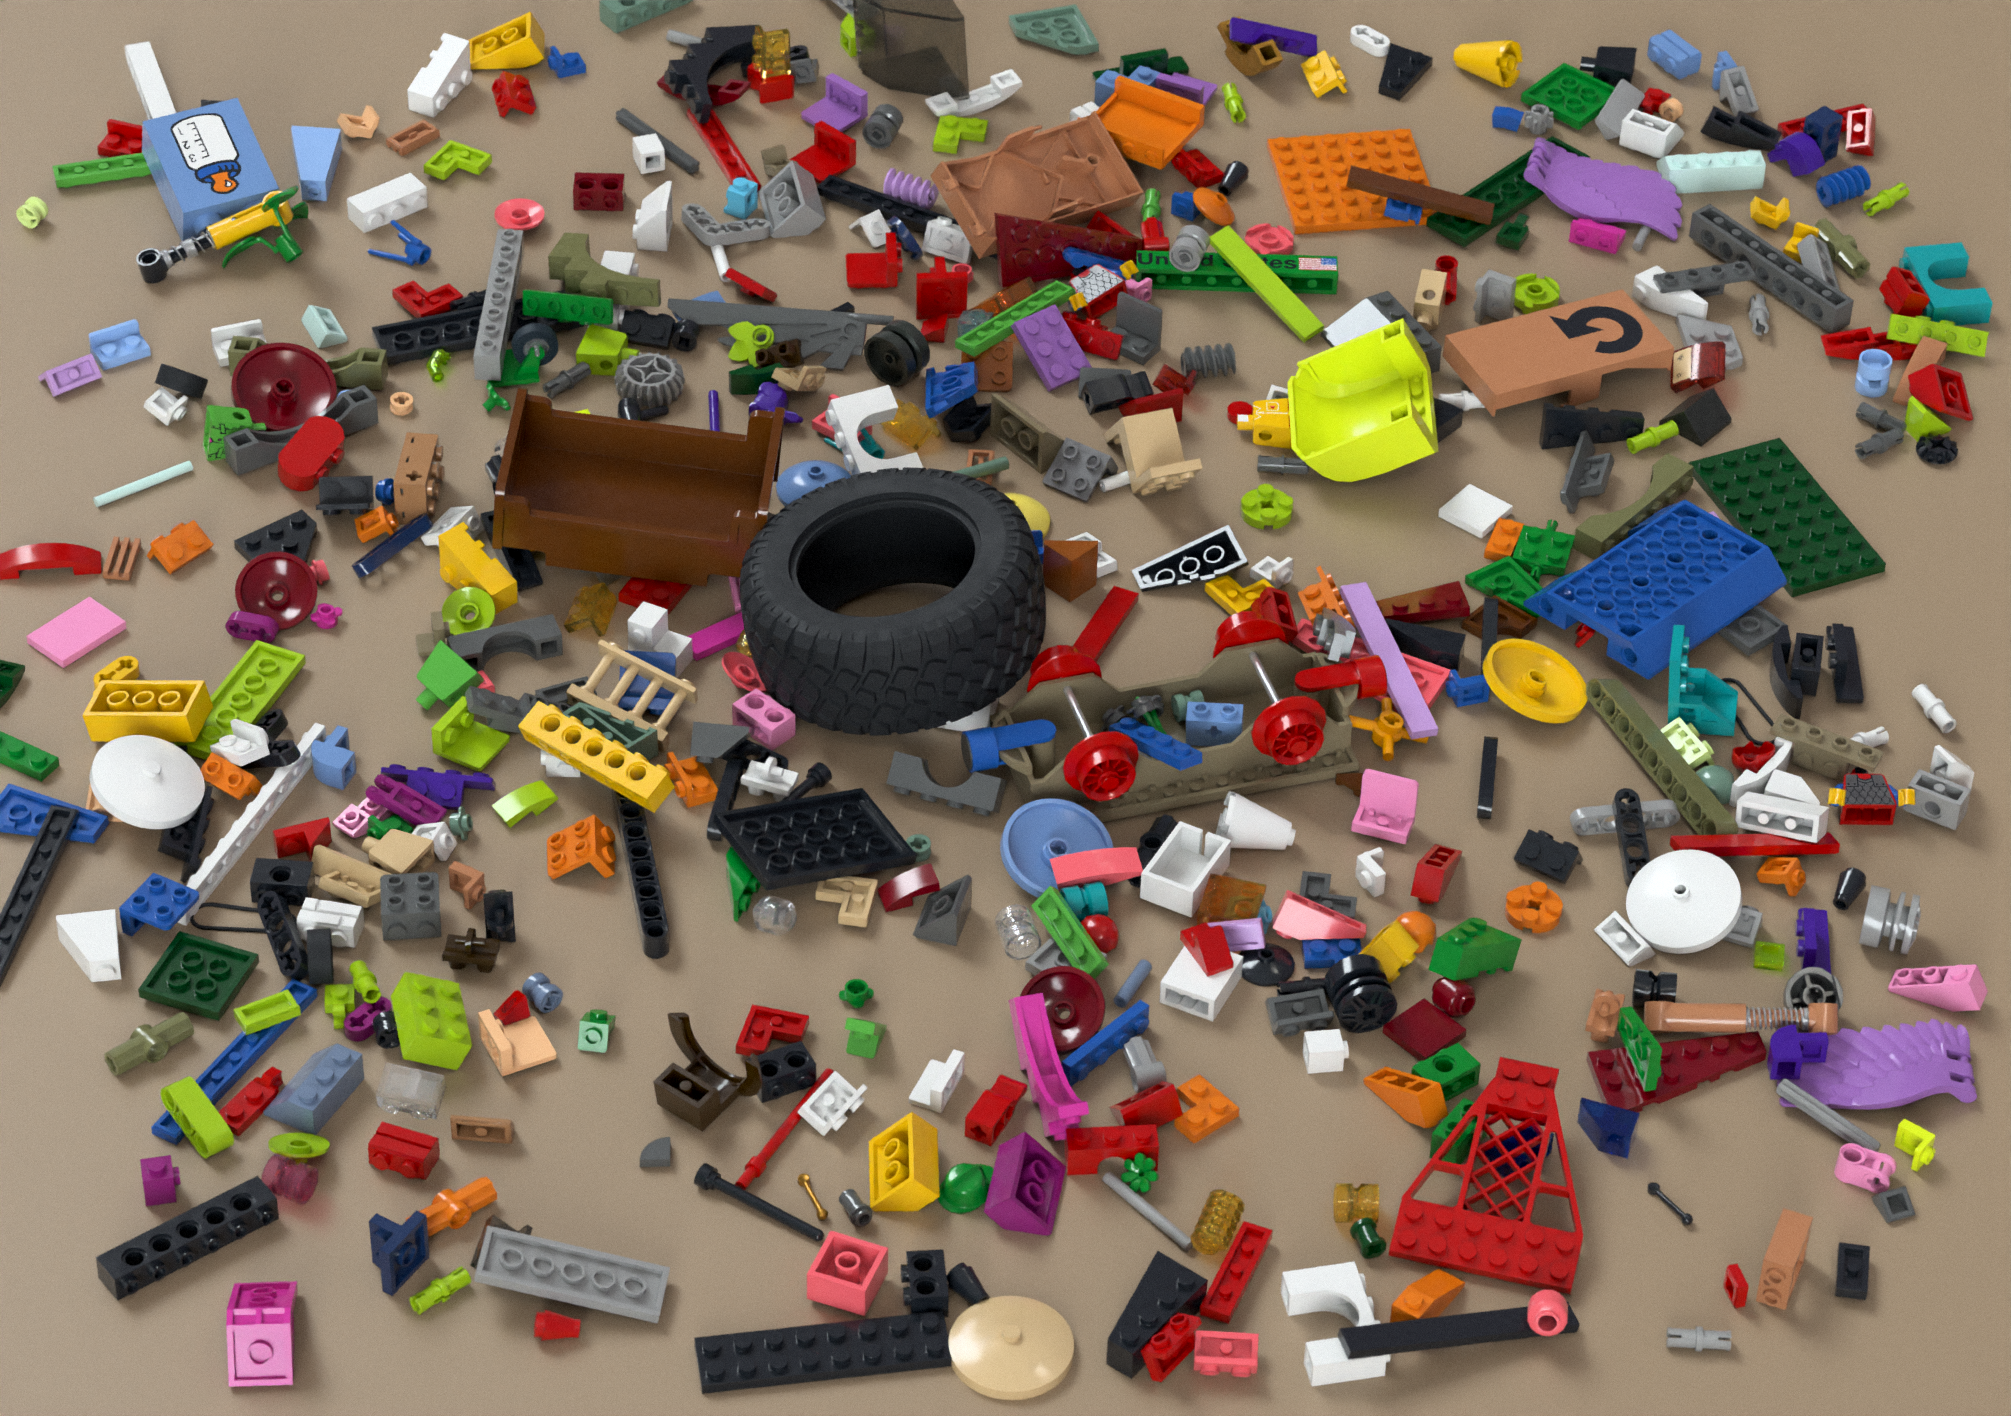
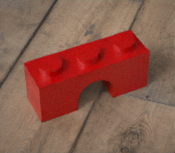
M1156 1124L1065 1128L1064 1155L1067 1176L1097 1174L1098 1165L1102 1160L1109 1157H1119L1124 1160L1130 1159L1135 1161L1137 1153L1144 1154L1146 1159H1153L1156 1163L1153 1170L1158 1171L1159 1142Z

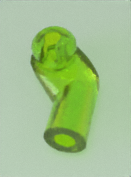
M443 349L435 350L426 364L433 382L443 380L444 374L440 366L447 365L446 360L450 361V354L444 352Z

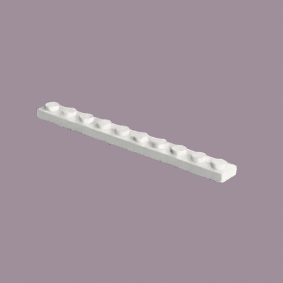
M315 723L308 732L303 734L300 743L297 745L301 753L299 759L288 766L276 768L270 781L262 786L258 796L247 805L243 815L239 820L234 821L228 834L219 840L213 853L205 858L201 868L190 877L186 886L197 890L200 898L177 923L187 925L190 922L192 915L197 913L200 905L205 903L313 765L311 746L314 740L324 742L326 738L324 725Z

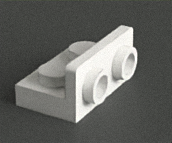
M938 217L935 220L928 221L921 250L969 264L973 248L961 227L952 224V220L946 217Z
M260 319L211 329L212 348L220 367L229 365L228 349L233 336L260 338L267 343Z
M463 506L448 509L421 536L424 545H437L439 547L438 536L462 522L469 527L467 533L474 539L484 529L475 507Z
M238 719L230 721L233 735L224 736L219 739L220 742L210 746L211 753L213 752L238 766L246 765L270 755L268 749L269 738L264 729Z

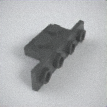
M1737 261L1695 269L1690 268L1688 270L1665 272L1653 276V281L1662 294L1691 290L1700 297L1721 295L1724 292L1725 284L1755 279V273L1747 261Z
M1587 430L1581 431L1579 440L1576 442V449L1571 458L1568 473L1565 475L1563 488L1560 490L1561 502L1563 505H1566L1569 513L1576 512L1580 497L1597 496L1605 492L1615 461L1611 453L1594 456L1595 447Z

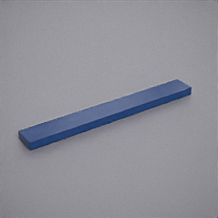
M292 979L280 991L289 990L299 1005L301 1014L318 997L317 989L295 979ZM299 1016L249 1035L242 1031L195 1080L213 1106ZM168 1110L151 1126L153 1135L175 1145H178L186 1136Z

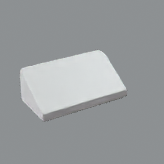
M1616 911L1594 929L1629 967L1655 955L1652 948Z

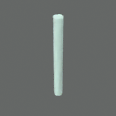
M188 460L93 498L96 507L103 506L192 471V463Z

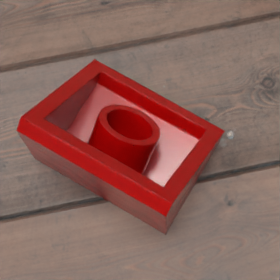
M1182 388L1134 399L1118 407L1123 417L1173 408L1177 423L1182 421L1184 392Z
M1165 1081L1159 1082L1109 1107L1120 1126L1156 1124V1128L1183 1115L1174 1084Z

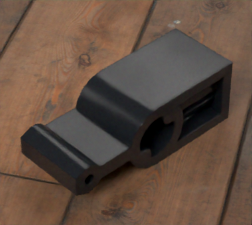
M1140 371L1127 376L1118 374L1085 382L1081 395L1089 415L1119 408L1118 406L1134 399L1154 395L1146 372Z

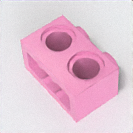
M757 688L732 704L733 725L755 728L754 735L751 737L766 748L773 751L795 736V714Z

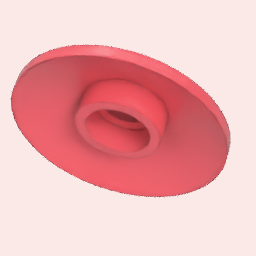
M517 198L501 203L495 209L494 217L495 221L505 229L524 231L538 226L543 221L544 209L533 200Z
M728 652L723 656V669L736 687L748 691H753L757 688L763 693L767 691L753 659L738 652Z

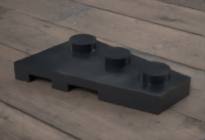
M1390 43L1378 93L1400 101L1432 66L1433 57Z

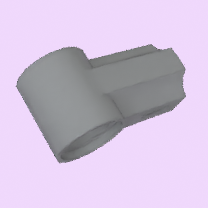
M1138 1036L1131 1038L1128 1043L1124 1044L1123 1052L1130 1067L1131 1081L1136 1093L1159 1082H1167L1164 1065L1161 1061H1156L1148 1040Z

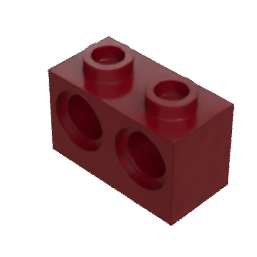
M575 172L573 185L574 210L623 211L625 174Z

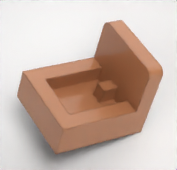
M454 861L449 866L450 888L464 894V907L471 910L477 902L482 901L483 893H486L484 873L457 861Z

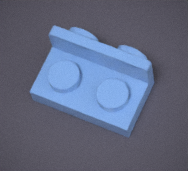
M136 319L89 334L90 351L103 371L151 356L150 347L140 335L139 323Z

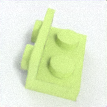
M1678 717L1661 729V732L1692 769H1695L1703 762H1706L1708 766L1715 765L1711 757L1714 751L1706 740L1700 742L1698 739L1700 735L1692 723L1686 725Z

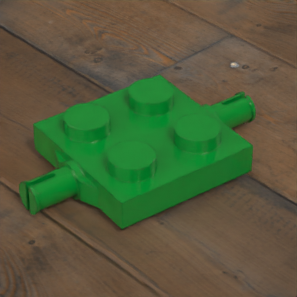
M1552 519L1548 520L1545 529L1523 525L1512 557L1521 568L1531 572L1530 576L1533 579L1535 578L1537 583L1540 582L1541 574L1564 576L1573 550L1575 535L1556 532L1558 527L1556 520L1553 521V524Z

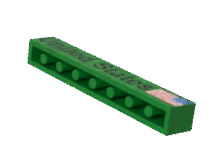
M1137 250L1136 267L1139 272L1136 273V281L1139 283L1148 277L1152 279V289L1255 292L1219 253L1205 252L1198 268L1194 271L1185 272L1180 271L1171 264L1169 259L1170 251ZM1257 254L1293 293L1337 295V256Z

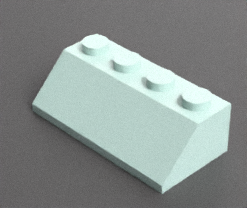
M1754 150L1691 155L1677 154L1674 156H1664L1656 162L1658 172L1662 174L1661 179L1670 181L1676 187L1675 194L1762 189L1766 168L1761 151Z

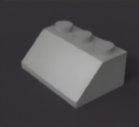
M793 160L758 191L765 218L770 222V236L773 238L809 235L815 228L820 227L826 219L813 174Z

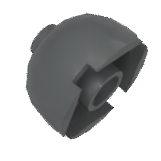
M1807 967L1794 973L1787 981L1783 991V1004L1787 1010L1789 1007L1792 1010L1795 1007L1797 1010L1800 1007L1808 1008L1810 1003L1838 1004L1839 1012L1843 1004V989L1839 980L1820 967Z

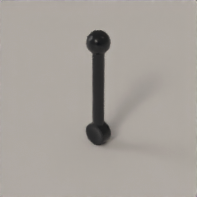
M1652 1182L1648 1184V1193L1657 1195L1681 1217L1683 1224L1690 1225L1693 1222L1692 1215L1684 1213L1660 1191L1658 1183Z

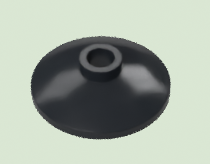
M1266 943L1264 949L1243 950L1239 953V955L1243 956L1242 978L1254 985L1276 986L1278 981H1287L1294 972V959L1281 946Z

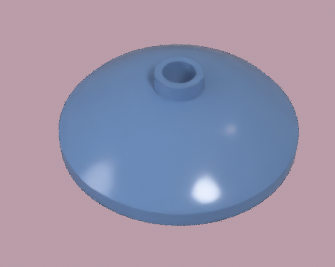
M809 460L800 462L789 467L779 476L776 483L777 497L784 506H787L798 498L802 499V495L818 487H825L827 483L844 477L846 479L851 478V474L841 466L828 461Z

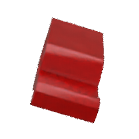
M999 1075L990 1090L986 1089L965 1117V1137L992 1147L1011 1120L1015 1106L1025 1095L1027 1084L1004 1075Z

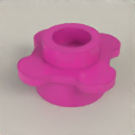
M322 603L317 606V611L312 613L310 618L311 621L316 622L318 627L331 629L338 624V616H341L343 612L340 607L334 608L330 604Z

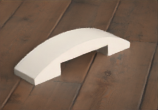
M1010 69L990 76L991 84L953 98L948 92H944L925 99V102L936 116L953 115L964 117L985 111L1001 103L1014 94L1023 83L1016 73Z
M1776 737L1774 741L1776 749L1774 756L1757 774L1746 769L1732 784L1729 805L1736 807L1737 800L1747 791L1764 794L1774 769L1786 772L1793 742Z

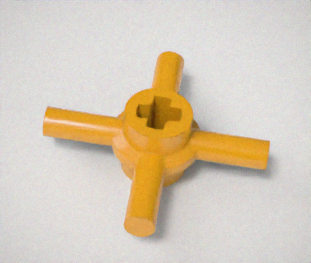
M1383 698L1381 700V714L1374 720L1348 715L1352 722V727L1372 731L1371 738L1375 744L1382 747L1383 759L1385 761L1393 760L1394 744L1402 738L1424 744L1428 742L1429 737L1410 739L1406 728L1402 727L1404 724L1403 718L1392 711V700L1390 698Z

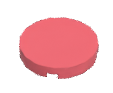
M1269 223L1255 225L1248 229L1244 238V242L1256 254L1289 255L1293 250V235L1289 230L1280 225H1277V228L1271 227Z

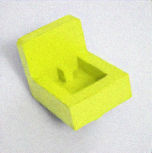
M1904 1118L1898 1125L1894 1146L1913 1156L1911 1169L1917 1172L1923 1164L1928 1165L1932 1161L1936 1149L1933 1148L1936 1135Z

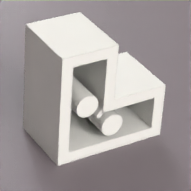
M643 601L627 620L628 650L674 653L676 656L675 677L678 678L693 659L692 638L668 630V609Z

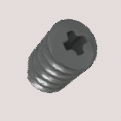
M1226 343L1224 348L1220 344H1216L1214 349L1210 345H1206L1204 350L1200 346H1196L1194 351L1190 347H1186L1183 353H1181L1180 363L1184 380H1187L1188 372L1192 373L1194 379H1197L1199 371L1202 372L1204 378H1207L1209 370L1212 371L1214 377H1217L1219 369L1222 370L1224 376H1227L1229 368L1232 369L1234 374L1236 372L1235 352L1230 343Z

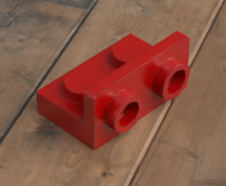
M114 119L107 121L108 134L97 146L98 155L116 157L142 153L141 125Z
M1197 148L1188 152L1181 149L1171 160L1173 167L1196 188H1207L1222 181L1224 173Z

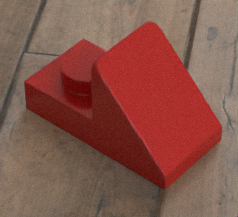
M754 63L747 67V81L751 82V89L759 91V102L761 104L792 99L794 97V76Z
M329 817L273 830L274 848L277 858L306 852L311 862L315 846L322 845L328 847L332 842Z
M1205 922L1180 931V940L1207 977L1233 968L1234 963L1221 925L1210 928Z

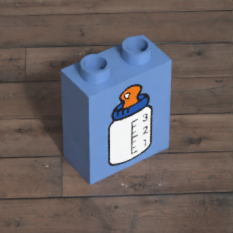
M238 98L142 122V153L181 241H185L188 238L191 239V237L197 238L201 232L206 234L207 226L262 202L263 198L270 192L279 191V187Z

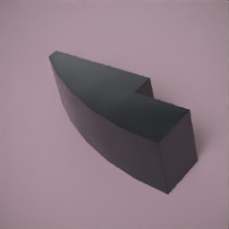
M1713 106L1700 133L1713 139L1753 149H1775L1774 145L1778 143L1782 132L1740 110L1735 117L1716 106Z

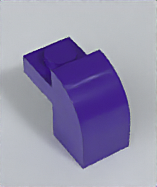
M1795 132L1780 140L1779 143L1774 145L1775 149L1767 153L1770 163L1786 159L1793 177L1809 174L1826 165L1817 143L1803 132Z
M1789 1025L1778 1029L1772 1035L1769 1046L1767 1068L1770 1080L1800 1079L1802 1063L1826 1062L1829 1042L1827 1032L1797 1033L1796 1025Z

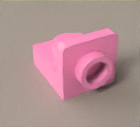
M1147 277L1139 283L1132 278L1125 281L1129 295L1144 302L1151 299L1152 279Z

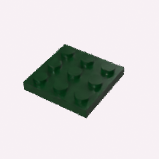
M179 931L139 987V997L219 1021L258 965V954Z

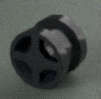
M683 319L676 323L672 335V344L677 350L688 352L696 347L697 338L700 334L698 324L690 319Z
M385 1011L375 1016L372 1026L376 1033L377 1044L385 1049L398 1047L400 1041L394 1011Z

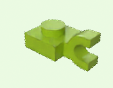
M353 984L325 985V1013H333L334 1029H344L346 1013L355 1010V987Z

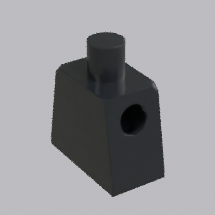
M1598 47L1596 58L1582 56L1580 71L1593 72V77L1615 88L1622 79L1631 84L1637 48Z

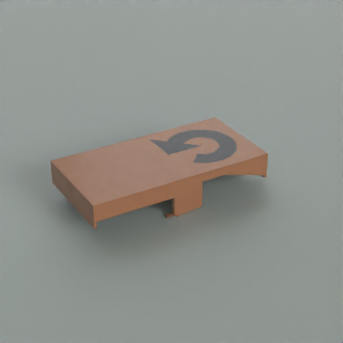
M1623 289L1445 335L1443 358L1492 416H1495L1497 409L1568 390V400L1566 403L1560 404V407L1583 404L1599 398L1603 374L1625 368H1666L1667 371H1670L1674 354V346Z

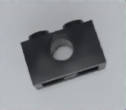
M1797 632L1790 680H1800L1803 695L1816 696L1824 636Z
M256 858L250 878L252 903H258L260 897L267 891H274L284 897L288 905L302 906L306 897H312L315 885L313 862Z

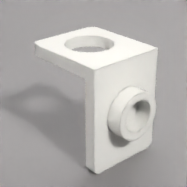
M879 209L859 218L848 226L851 230L861 225L873 248L884 245L886 233L890 232Z

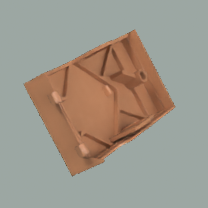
M1093 111L1089 116L1033 134L1035 131L1042 129V125L1030 126L1009 134L997 150L977 157L940 162L930 176L979 259L997 253L995 213L1075 226L1092 220L1098 210L1107 215L1132 206L1144 193L1096 111Z

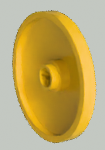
M1524 639L1501 640L1490 648L1483 661V674L1491 690L1510 708L1531 719L1546 723H1566L1578 717L1586 705L1588 699L1586 696V684L1580 673L1567 659L1542 644Z

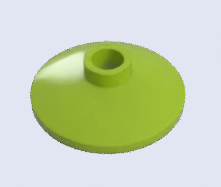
M464 587L454 591L448 596L442 607L443 622H449V629L452 635L490 628L496 614L495 604L490 595L476 587ZM469 613H474V618L471 620L466 619Z
M285 1133L272 1137L268 1142V1147L272 1152L289 1158L291 1163L303 1164L308 1161V1158L317 1157L328 1152L330 1143L327 1139L314 1134Z

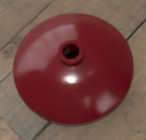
M269 552L255 557L241 570L235 586V597L240 611L271 617L278 623L279 630L292 628L304 621L312 612L318 596L317 581L312 569L299 557L286 552ZM276 594L283 596L279 601L273 599Z
M1056 966L1043 970L1025 985L1020 994L1021 997L1043 993L1047 1017L1057 1053L1078 1049L1095 1036L1103 1024L1106 1011L1103 992L1095 979L1081 969L1071 966ZM1065 1011L1070 1012V1015H1069L1068 1018H1066V1019H1061V1018H1060V1016H1061V1014H1062L1063 1012H1065Z

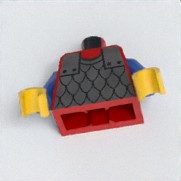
M1133 260L1122 264L1120 270L1106 269L1099 264L1093 265L1085 271L1082 268H1075L1071 272V280L1069 281V286L1075 289V294L1069 297V310L1071 312L1081 310L1086 318L1096 319L1116 307L1118 294L1120 292L1128 294L1125 281L1129 280L1131 275L1139 272Z
M1856 767L1852 770L1851 774L1847 773L1844 775L1843 783L1829 789L1827 804L1832 807L1840 805V825H1893L1896 807H1904L1907 804L1915 805V790L1900 789L1897 791L1887 783L1884 775L1868 774V770Z

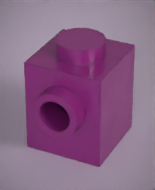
M171 1155L140 1159L146 1207L177 1202L175 1186L181 1185L179 1166L172 1167Z

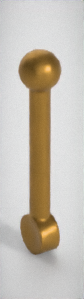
M800 1174L798 1176V1184L804 1186L817 1210V1218L820 1220L827 1219L828 1211L822 1208L809 1184V1175Z

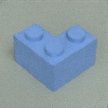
M1141 65L1129 77L1118 74L1115 71L1106 70L1095 81L1094 104L1101 107L1114 93L1115 79L1119 75L1156 88V77L1160 72Z

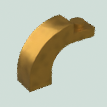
M1230 19L1218 24L1217 29L1227 46L1224 52L1232 65L1242 74L1254 76L1277 68L1283 61L1273 39L1256 45L1230 40Z

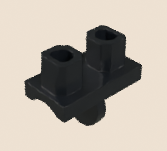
M501 889L483 893L486 938L516 942L512 891L506 892V890Z

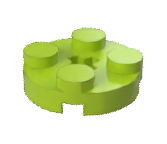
M1533 273L1520 275L1515 278L1514 305L1522 309L1524 314L1558 306L1560 293L1558 283L1548 276L1541 279L1536 278L1537 274Z
M1261 484L1258 486V489L1247 492L1241 498V517L1248 525L1254 528L1264 529V525H1273V529H1278L1291 521L1294 500L1286 493L1274 489L1270 484Z

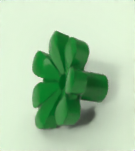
M488 383L486 388L489 398L482 404L487 411L490 412L496 405L503 407L506 411L511 409L509 402L505 398L500 397L495 391L494 386Z
M1142 1153L1135 1155V1161L1126 1159L1124 1167L1129 1172L1121 1174L1122 1182H1131L1129 1187L1136 1193L1140 1190L1143 1193L1150 1191L1151 1182L1158 1181L1159 1174L1153 1170L1156 1165L1155 1161L1151 1158L1146 1159V1156Z

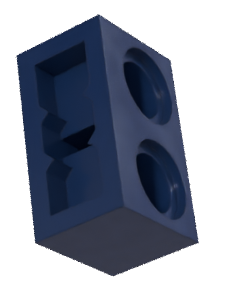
M1823 106L1805 117L1803 133L1809 135L1817 143L1826 163L1837 156L1843 116Z

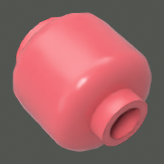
M1542 1290L1535 1293L1528 1302L1527 1321L1530 1328L1542 1336H1553L1563 1331L1568 1322V1304L1566 1299L1554 1290Z

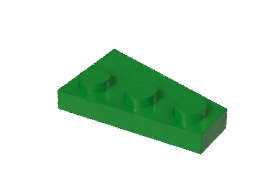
M1510 556L1465 575V584L1490 597L1496 595L1535 618L1540 617L1537 613L1523 606V603L1543 588Z
M1632 1006L1622 1007L1619 1011L1617 1030L1644 1092L1656 1090L1657 1079L1661 1077L1660 1060L1662 1047Z

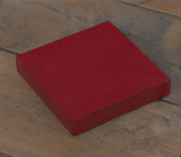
M1425 998L1383 1026L1384 1035L1419 1061H1424L1437 1054L1440 1050L1458 1043L1466 1037L1467 1031Z

